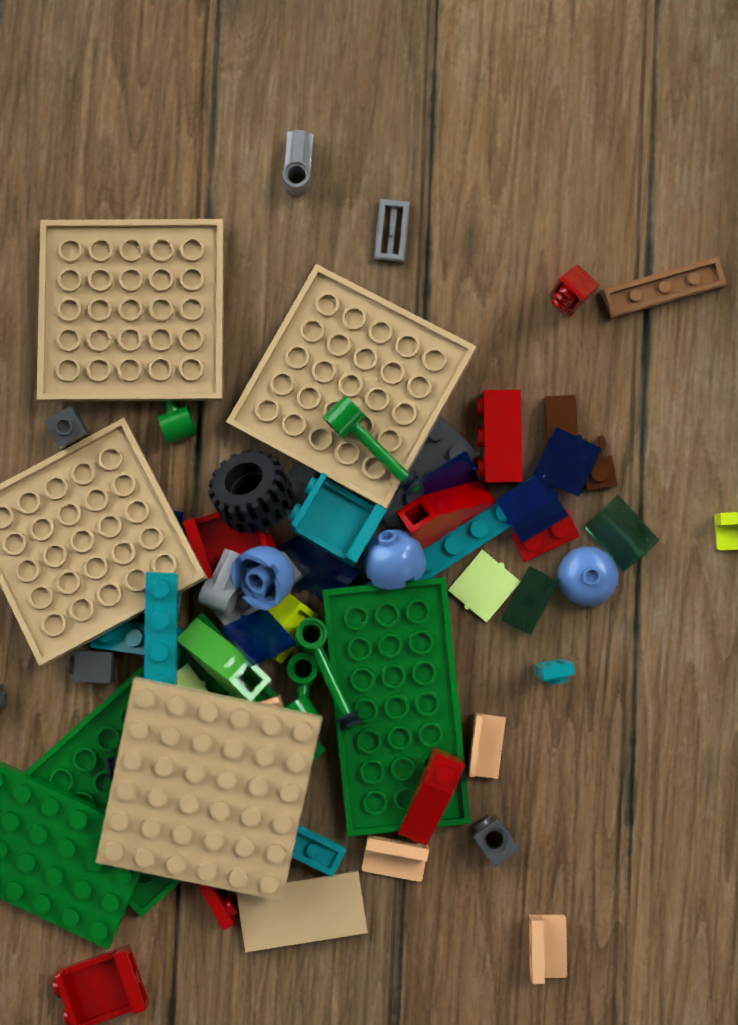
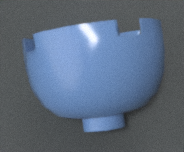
M398 529L385 530L374 536L366 545L363 556L364 569L367 578L371 579L373 585L377 588L389 590L405 587V581L413 577L415 581L418 580L426 570L427 561L419 541L414 539L407 531Z
M257 546L251 548L235 559L231 568V576L235 588L241 587L242 591L246 594L242 598L256 609L269 610L279 605L292 590L295 578L293 567L289 559L274 547Z
M582 546L571 550L562 559L557 568V584L560 592L570 602L578 606L594 607L605 603L614 594L618 585L619 572L615 561L606 551L597 547Z

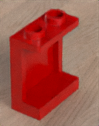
M218 512L183 521L189 543L208 578H212L225 549L242 554L257 546L276 548L272 533L266 534L265 531L259 532V530H255L254 534H247L245 530L242 533L236 532L234 528L230 529Z
M130 944L60 968L53 980L54 992L58 998H62L65 1007L63 1009V1018L66 1025H95L132 1011L133 1014L146 1011L150 1003Z

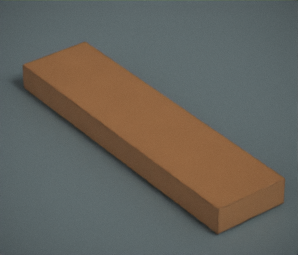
M719 256L604 288L601 290L608 318L611 320L727 286Z

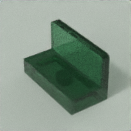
M619 495L613 498L584 525L585 530L623 571L644 557L659 541L655 534Z
M529 566L501 621L531 635L559 580Z

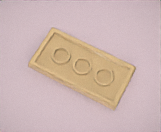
M359 870L334 873L333 877L326 874L286 881L282 901L236 892L245 952L368 933Z

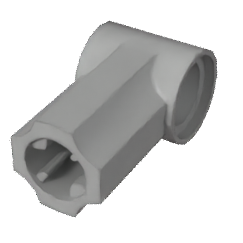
M305 130L287 132L283 180L287 192L294 196L306 194L311 187L314 134ZM299 173L305 176L303 182L298 184L289 181L290 177L294 174Z
M228 549L224 550L212 578H208L201 588L198 597L200 604L225 615H229L238 600L239 591L233 584L231 568L234 560L241 554Z

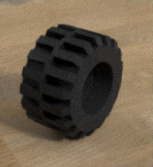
M255 449L253 452L244 450L242 454L237 455L235 453L230 456L231 459L220 463L221 467L215 469L212 474L214 478L209 480L208 486L210 490H208V494L221 518L230 529L234 528L239 533L245 530L247 534H254L255 530L262 532L270 525L272 527L278 524L277 520L279 518L283 519L286 516L285 510L291 508V499L294 498V492L291 482L276 457H273L267 451L262 453L259 449Z

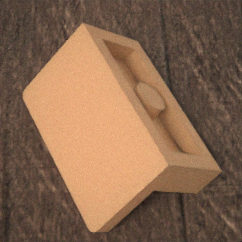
M482 713L474 714L467 768L468 777L475 778V776L498 779L506 717Z
M369 834L366 841L362 871L421 882L425 862L428 860L429 846Z
M564 914L529 915V972L532 984H545V978L567 977L566 916Z

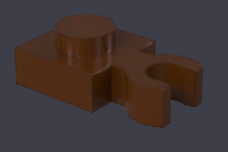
M603 435L598 436L599 446L597 449L589 447L587 438L582 439L581 442L582 450L589 457L588 460L580 461L586 491L617 486L612 455L603 457V450L606 447V440Z

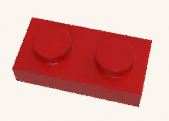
M568 509L511 534L523 562L580 537Z
M197 884L222 930L224 931L233 926L237 919L235 914L238 911L230 897L225 898L220 888Z

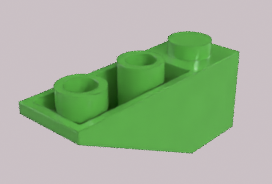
M195 618L178 636V644L232 697L253 701L272 680L247 655L198 618Z

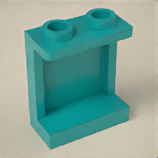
M322 472L318 479L311 478L303 492L308 497L303 505L297 503L289 515L288 519L292 521L289 530L354 567L387 509L377 503L375 506L369 504L328 480V475Z

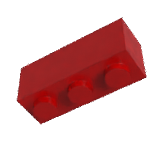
M521 389L484 390L482 398H477L476 401L477 416H482V428H477V447H483V459H478L477 461L478 477H483V484L522 483Z

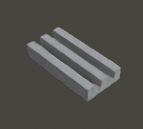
M380 199L374 261L384 260L386 262L394 261L404 264L410 202ZM385 206L391 207L387 254L381 253ZM397 208H403L399 255L393 254Z

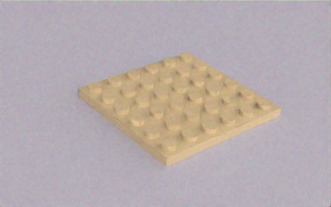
M223 219L40 220L37 400L39 402L223 401Z
M315 264L226 423L319 474L325 473L328 475V479L388 510L399 491L397 487L401 482L352 433L343 439L322 417L344 395L347 396L366 416L360 425L409 472L477 351V346Z
M125 418L114 422L0 484V586L41 667L54 662L145 613L146 572L179 573L178 594L208 579Z
M135 676L96 863L282 901L322 716Z

